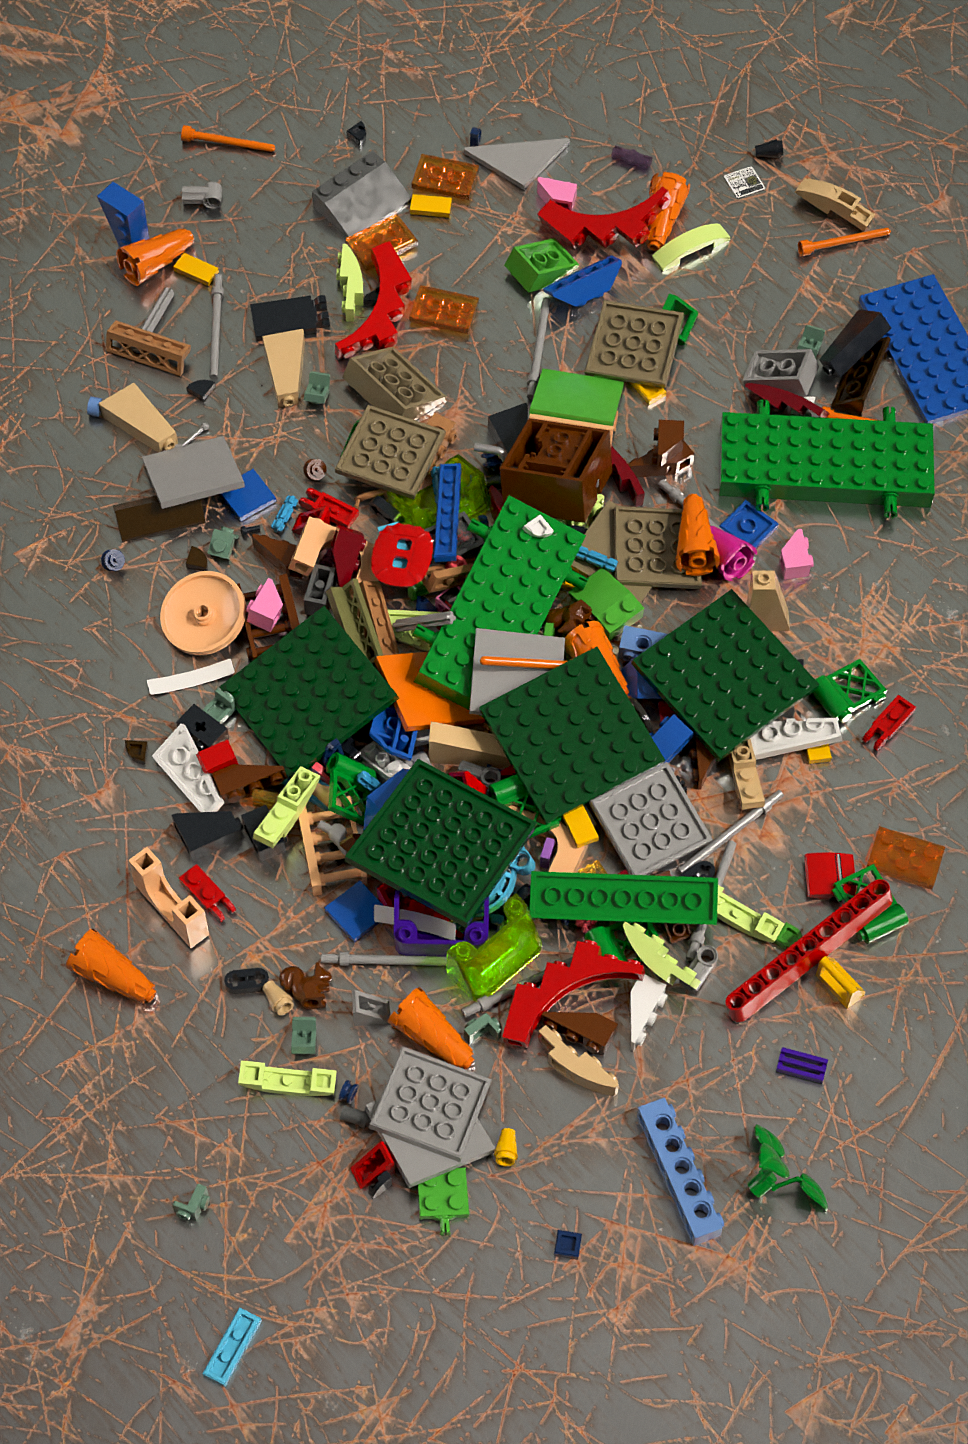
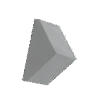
M357 990L351 991L354 1026L388 1024L387 1021L390 1017L389 1000Z

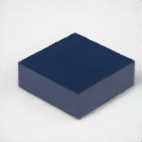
M558 1230L554 1256L578 1260L582 1234Z

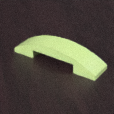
M720 224L700 226L681 234L665 244L652 255V259L662 271H665L680 264V258L710 244L714 248L729 241L730 236Z
M718 885L717 918L745 934L774 943L785 923L766 912L763 915L758 914L722 893L724 888Z
M241 1060L238 1085L283 1095L328 1096L334 1095L337 1071L313 1068L312 1071L265 1067V1063Z

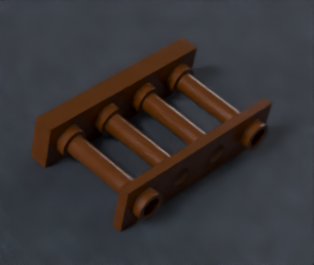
M287 574L278 575L279 584H276L279 597L283 598L281 613L282 615H287L288 619L285 623L275 625L271 632L262 628L251 630L250 623L247 622L249 613L246 612L244 626L249 647L246 648L248 661L256 659L272 646L255 648L253 638L287 632L288 634L300 625ZM257 591L243 593L245 601L255 600Z

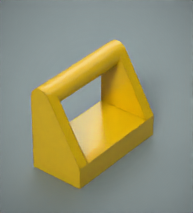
M825 956L820 960L815 976L846 1009L865 995V991L834 958Z

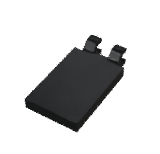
M310 295L250 304L256 342L263 341L262 336L298 329H303L305 335L317 333L318 327H329L330 318L328 311H326V296L320 295L314 300H311Z

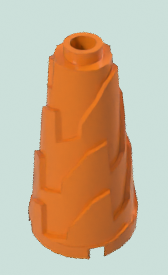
M663 172V175L658 177L659 173H656L650 182L649 197L663 186L669 191L672 199L669 206L661 210L657 215L655 221L647 225L650 234L645 242L652 251H658L665 245L685 199L689 195L690 184L686 185V179L675 173Z
M183 228L122 246L116 252L117 263L120 270L126 269L127 273L123 275L132 285L138 286L157 274L158 270L173 262L174 258L192 246L194 236L190 230Z
M690 494L683 500L675 559L678 570L682 572L681 569H685L686 575L692 576L713 572L712 567L715 565L717 569L720 562L717 544L711 533L708 512L705 509L702 497H699L697 494Z
M588 621L589 627L584 628L581 624L570 631L565 637L564 645L568 655L574 658L598 647L624 692L628 695V684L619 669L620 665L612 651L613 647L601 623L598 621Z
M90 929L83 935L74 947L77 949L75 954L71 953L66 962V968L91 982H97L111 991H116L126 997L137 1000L142 1004L146 1001L150 1003L157 993L155 984L147 979L132 964L131 960L115 949V946L95 929Z
M420 987L414 989L399 1004L398 1014L394 1011L387 1021L393 1028L401 1031L419 1046H424L435 1056L449 1064L467 1070L475 1061L472 1057L474 1054L471 1047L461 1038L455 1028L446 1020V1016Z

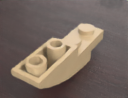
M804 178L795 191L797 195L826 214L832 210L863 231L875 216L874 213L859 204L861 201L860 197L831 183Z
M749 739L728 754L735 792L740 800L742 810L765 806L756 770V758L751 739Z
M546 1025L539 1030L538 1040L550 1051L548 1053V1063L554 1069L574 1083L591 1091L610 1096L618 1094L619 1084L617 1078L611 1072L607 1073L595 1056H590L587 1052H584L578 1057V1053L572 1046H566L561 1041L562 1038L556 1030H550Z

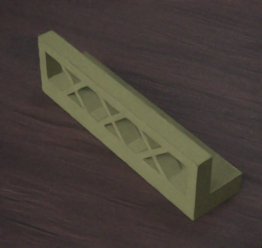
M351 579L343 587H330L326 594L335 620L374 666L376 656L384 655L358 579ZM350 589H353L354 592L353 599L349 593ZM358 608L360 609V612H361V614H360V619H358V616H357V610H358ZM365 627H366V630H367V637H366V638H365V636H364V628H365ZM371 647H373L375 656L373 658L370 654Z

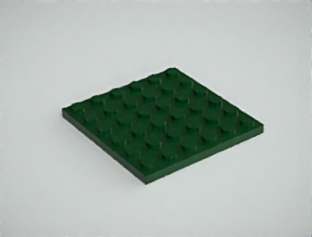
M733 589L638 655L631 663L718 761L722 760L799 703L820 685Z
M325 606L219 686L223 692L227 691L233 696L237 711L278 764L284 767L290 779L300 766L309 769L316 762L320 761L326 746L331 741L337 738L340 744L399 699L395 691Z
M598 647L479 707V711L546 825L665 762L663 755Z
M417 759L345 855V862L467 928L484 904V901L489 897L537 828V822Z

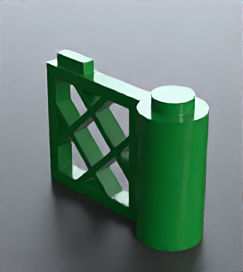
M858 659L828 676L822 675L815 680L820 685L812 692L813 696L832 718H837L838 722L844 723L852 716L851 712L872 701L876 704L885 699L887 689L863 661ZM858 667L863 673V677L851 675L852 670ZM835 679H846V686L838 685ZM850 681L862 683V689L851 688ZM865 685H872L878 691L874 693L865 691ZM849 693L860 695V701L853 703L848 697Z
M335 752L330 756L326 765V771L330 774L328 810L364 826L367 796L371 792L357 782V775L362 771H366L377 779L376 771ZM337 780L342 782L346 790H341V788L337 784ZM354 789L363 792V799H360ZM346 793L350 794V796L355 802L354 804L351 805V803L345 796ZM339 797L345 808L336 805V798ZM358 806L362 816L358 815L353 807Z
M517 774L488 785L489 794L492 799L507 807L511 805L521 807L520 814L523 813L524 809L536 812L533 821H537L539 812L535 806L526 804L530 797ZM561 818L547 825L537 822V828L530 838L558 827Z
M872 864L835 882L832 892L837 901H843L845 904L853 897V895L846 894L842 888L847 883L857 886L855 895L859 893L860 887L865 888L868 884L862 883L863 875L871 872L875 880L883 879L875 865ZM893 895V902L890 907L856 933L861 942L864 941L868 944L909 923L904 908L896 902Z
M625 921L608 927H596L588 931L584 936L585 940L594 941L600 946L601 956L611 954L618 957V960L627 962L623 953L624 949L627 948L635 951L631 944L627 943V937L625 941L615 938L613 934L617 930L625 932L623 928ZM643 922L647 928L645 933L651 938L652 934L659 937L651 922ZM638 955L636 958L632 959L639 961L640 963H643V961Z

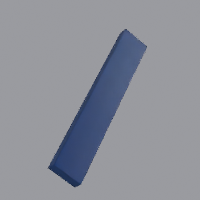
M461 463L440 464L434 546L435 562L456 561Z

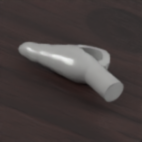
M321 820L317 828L327 833L330 840L346 855L348 852L339 844V842L346 838V828L339 823L330 825Z

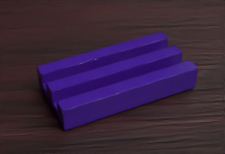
M782 1047L776 1072L822 1084L828 1059ZM786 1063L789 1065L797 1066L801 1069H808L815 1072H819L820 1075L783 1066L782 1064Z

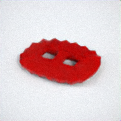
M401 523L393 526L387 525L384 530L379 532L373 548L371 569L375 577L384 584L396 587H412L421 582L429 569L432 559L433 539L430 533L421 526L404 525ZM398 541H411V549H398ZM394 559H406L408 561L406 568L393 567Z

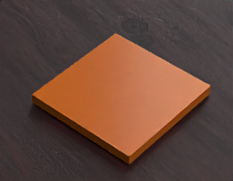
M429 651L376 656L374 663L378 672L399 697L393 705L405 732L430 729L431 722L461 726L479 724L485 721L483 717L469 714V710L413 682Z

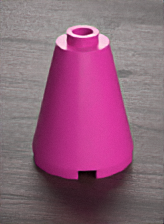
M710 526L720 555L718 571L728 581H733L732 578L735 577L738 579L742 578L755 563L753 557L754 554L757 555L756 548L715 526Z

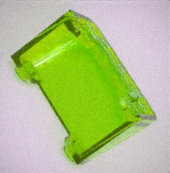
M457 454L448 459L445 464L461 463L459 513L465 511L471 520L489 509L491 498L483 472ZM433 484L418 491L414 500L387 491L391 505L403 515L406 524L421 526L424 530L436 524L437 504L435 502L436 495H434Z
M516 893L504 904V914L508 918L506 921L507 925L487 942L476 949L469 942L462 941L456 943L447 951V975L474 1001L485 995L488 997L495 993L541 952L542 941L524 900Z

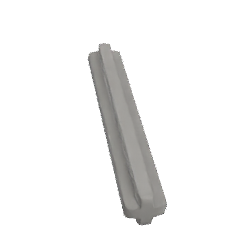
M167 287L163 289L140 329L149 332L154 331L174 296L172 289ZM131 347L133 352L140 353L136 347Z
M452 611L396 619L392 626L396 632L415 630L418 623L426 628L450 625L456 620V616L453 615Z

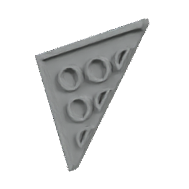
M562 138L465 147L464 154L524 190L570 144V139Z

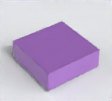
M546 837L540 856V867L549 868L555 849V841L552 838Z

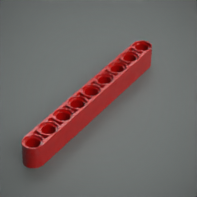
M883 879L871 882L731 992L725 1000L730 1018L735 1022L747 1020L818 964L823 957L828 956L890 907L893 898L889 883Z

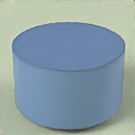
M92 396L89 398L88 415L100 416L99 403L102 401V398Z

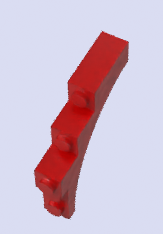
M662 186L647 200L632 208L603 215L574 212L550 199L537 215L541 223L573 249L582 245L588 235L606 249L617 240L619 234L637 248L648 239L650 232L647 225L655 221L657 215L661 210L669 206L672 199L669 191Z
M390 241L371 248V261L376 269L379 280L378 299L367 320L354 333L335 343V355L338 360L349 358L361 350H368L373 345H376L377 349L381 350L397 344L398 332L392 322H397L404 317L405 305L399 295H404L411 290L412 278Z
M577 941L570 967H567L566 963L554 961V963L547 962L540 988L529 982H524V985L517 983L502 1035L504 1043L528 1048L531 1037L541 1021L542 1013L548 1012L561 998L582 986L607 979L643 981L645 974L644 966L639 961L628 959L627 962L618 960V957L611 954L601 956V948L594 941Z

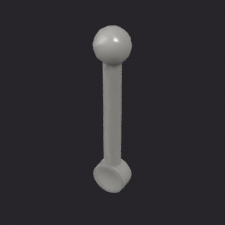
M202 423L201 428L182 444H177L175 448L186 446L202 431L208 430V423Z

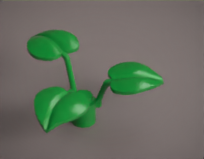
M756 1124L754 1132L758 1141L762 1144L759 1150V1168L762 1169L747 1183L751 1192L761 1198L770 1189L774 1192L778 1188L797 1182L802 1190L827 1212L828 1205L825 1194L819 1184L810 1176L802 1173L800 1177L796 1176L775 1184L777 1181L775 1174L785 1179L790 1176L787 1166L780 1159L785 1155L784 1148L772 1132Z

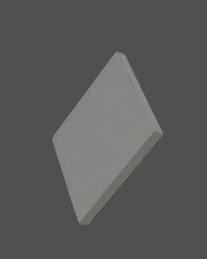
M224 436L142 457L143 464L162 509L245 487L244 480Z
M476 628L469 714L482 715L479 711L480 706L552 670L482 665L480 663L482 656L564 661L565 638Z
M668 762L589 802L630 875H649L713 840Z
M402 1046L369 1128L460 1162L492 1079Z
M380 1099L365 1105L364 1109L370 1120H372ZM478 1118L460 1162L378 1132L409 1188L490 1155L496 1149Z

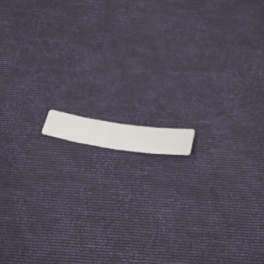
M227 659L190 672L147 680L150 694L154 695L214 681L233 674L235 671L231 659Z
M374 905V921L394 925V907ZM400 909V919L414 922L417 930L455 940L456 925L454 923L426 914Z

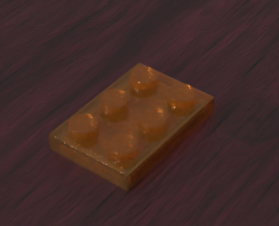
M421 154L411 183L412 189L469 200L479 172V165Z
M398 214L345 239L346 244L366 271L374 267L371 261V248L390 241L396 253L400 255L418 246V240Z
M420 285L409 316V322L469 334L479 304V297Z
M879 826L867 867L874 864L881 874L933 889L945 847Z

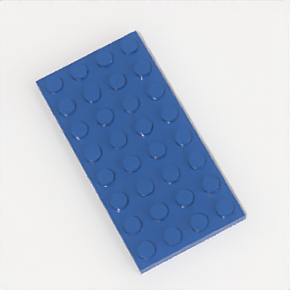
M932 274L860 295L859 302L863 310L881 312L891 326V329L882 337L889 336L891 339L887 354L924 423L935 424L968 414V334L935 275Z

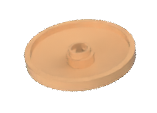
M200 571L190 574L178 581L167 593L160 612L162 630L167 639L184 653L208 655L218 652L228 646L238 636L244 625L247 609L245 597L237 584L222 573Z

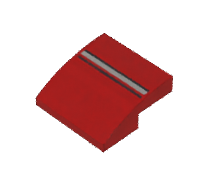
M820 852L804 855L808 897L824 900L835 897L832 892L834 883L855 873L853 854ZM847 883L842 886L846 894L855 896L857 888L855 885Z

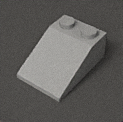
M812 349L755 351L743 378V383L768 385L789 391L801 397H807L819 365Z

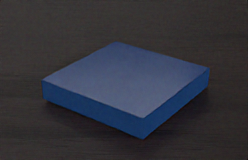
M254 469L241 475L244 480V488L219 494L240 522L277 502L274 494Z
M745 500L719 527L725 532L752 544L757 549L778 528L779 523L762 511H757L754 505Z
M359 880L324 907V909L355 943L380 923L374 921V905H384Z

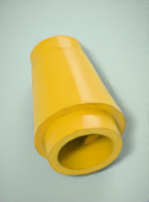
M511 1128L501 1130L494 1152L495 1161L501 1166H512L518 1158L515 1130Z

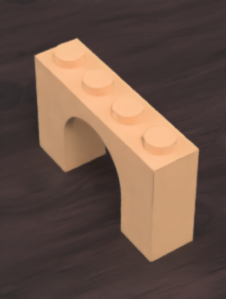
M309 517L304 525L288 568L309 576L314 568L319 552L331 548L336 527L324 523L321 519ZM366 541L363 552H359L357 558L359 566L354 579H358L359 583L362 581H378L371 569V557L375 544Z
M515 805L508 806L518 813L521 807ZM523 810L522 815L534 820L536 813ZM539 814L536 822L545 824ZM559 821L558 827L539 834V836L552 838L555 841L557 853L548 872L576 873L589 844L577 849L567 826Z
M148 847L128 860L134 885L190 948L209 935L205 911L191 895L181 901L167 882L162 863Z

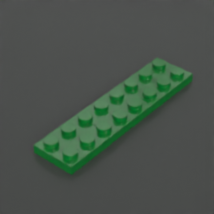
M531 871L529 918L717 925L718 878Z

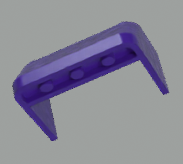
M395 889L394 944L399 954L404 956L481 957L487 952L489 897L484 901V921L471 922L465 928V932H462L464 934L462 940L457 938L450 940L428 932L418 931L414 922L400 919V891Z

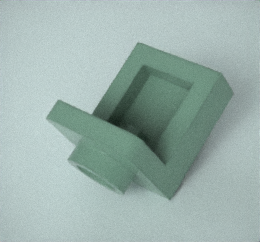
M807 324L797 349H812L816 358L823 342L825 330Z
M315 371L309 373V384L304 393V401H310L313 404L325 403L330 390V374Z
M223 526L221 530L214 529L207 554L230 560L235 539H238L239 535L233 534L234 529Z
M217 688L214 691L215 698L203 711L223 724L234 713L235 704L234 698L229 692H223Z
M485 1013L477 1020L474 1018L465 1025L464 1039L471 1045L485 1033L489 1032L498 1041L501 1038L502 1027L496 1018H491Z
M315 1017L292 1018L291 1054H315L317 1036Z
M197 1184L188 1205L174 1201L172 1206L176 1216L185 1221L190 1219L197 1221L201 1211L206 1210L210 1201L207 1187Z

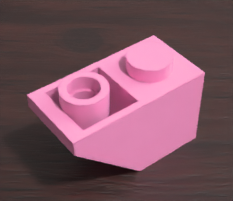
M538 177L537 194L545 204L551 199L558 205L573 211L577 195V184Z
M798 529L781 550L779 564L784 580L807 577L814 565L813 557L808 554L807 550L809 549L808 538L804 537L802 529Z
M268 578L264 585L260 584L255 595L256 599L249 602L246 612L249 613L247 622L271 632L280 617L283 604L273 580Z

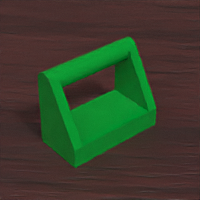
M669 294L662 309L683 312L684 315L689 316L677 342L679 345H685L699 312L678 296Z

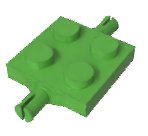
M456 1168L417 1185L419 1219L440 1221V1235L444 1236L445 1232L446 1235L451 1234L449 1221L455 1218L469 1217L466 1168Z

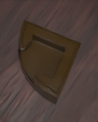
M191 546L186 561V568L207 571L208 563L203 551Z
M125 740L128 756L133 761L145 765L148 742Z

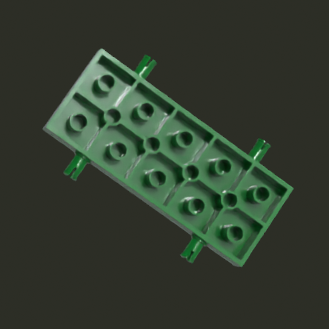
M763 399L757 402V414L722 412L719 496L756 498V510L761 511L763 504V512L769 510V499L884 505V517L888 519L890 512L891 519L898 516L897 506L931 508L935 495L933 424L896 422V409L891 407V412L889 413V406L884 407L882 410L883 421L770 415L771 404L768 400H765V406L763 407Z
M510 495L506 499L493 526L489 527L472 518L467 528V531L483 538L484 544L450 609L453 615L456 616V620L453 621V624L441 626L439 632H434L418 623L412 635L430 644L429 647H431L413 682L467 710L470 709L476 628L538 635L562 584L566 581L583 591L589 580L588 577L573 571L571 567L586 535ZM541 515L554 532L548 537L539 538L529 535L522 528Z

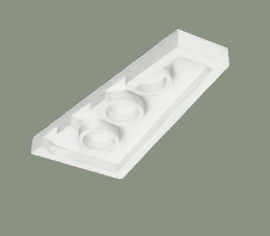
M788 718L786 721H773L750 739L757 760L842 741V736L837 718H808L807 721H796L795 718Z
M180 724L152 757L200 812H217L225 802L210 773L203 772L196 756L199 751L187 727L184 724Z

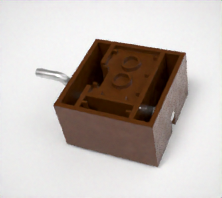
M529 418L509 453L498 446L475 443L474 451L495 454L502 459L503 464L500 467L503 505L510 495L555 519L585 523L597 501V494H601L612 473L610 430Z

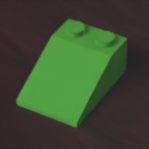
M553 238L514 247L504 266L520 282L525 290L533 292L541 290L577 269L579 264Z
M603 567L588 577L589 580L583 591L574 587L568 592L575 602L582 599L592 608V615L603 626L609 641L623 632L624 625L631 626L643 617L644 607L625 586Z

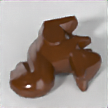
M581 599L572 605L549 610L544 624L554 623V628L561 627L558 633H562L561 637L565 638L570 631L581 624L586 628L584 625L586 620L596 621V618L592 615V608Z
M318 962L315 964L314 975L305 977L304 972L297 966H289L282 970L279 975L281 986H284L287 990L291 989L295 999L301 1002L304 1008L317 1009L326 1007V1002L323 1000L326 996L323 993L330 992V988H328L329 982L332 980L330 972L322 968Z

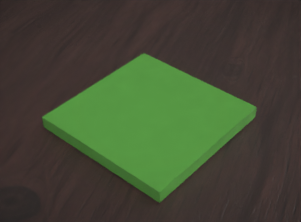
M543 368L530 406L529 415L531 413L613 426L624 381Z

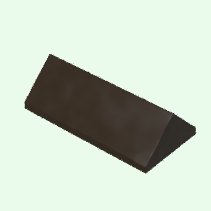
M889 336L881 338L844 374L831 404L833 410L862 417L887 357L891 340Z
M157 496L113 505L122 542L206 523L201 499L164 509L161 508Z

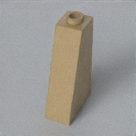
M303 329L262 336L264 352L278 408L299 404L305 348Z
M135 383L99 403L103 418L157 453L173 449L178 444L176 431Z
M752 571L746 605L770 631H789V611L775 571Z
M431 722L429 735L430 763L460 765V762L464 760L483 767H487V764L498 768L510 766V762L493 734Z

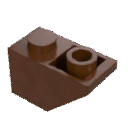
M659 420L658 428H654L653 441H657V445L653 446V458H657V467L663 466L683 450L684 421Z

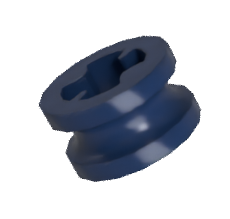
M346 1080L340 1091L339 1100L345 1099L348 1104H351L357 1094L359 1085L356 1083L352 1085L351 1081Z

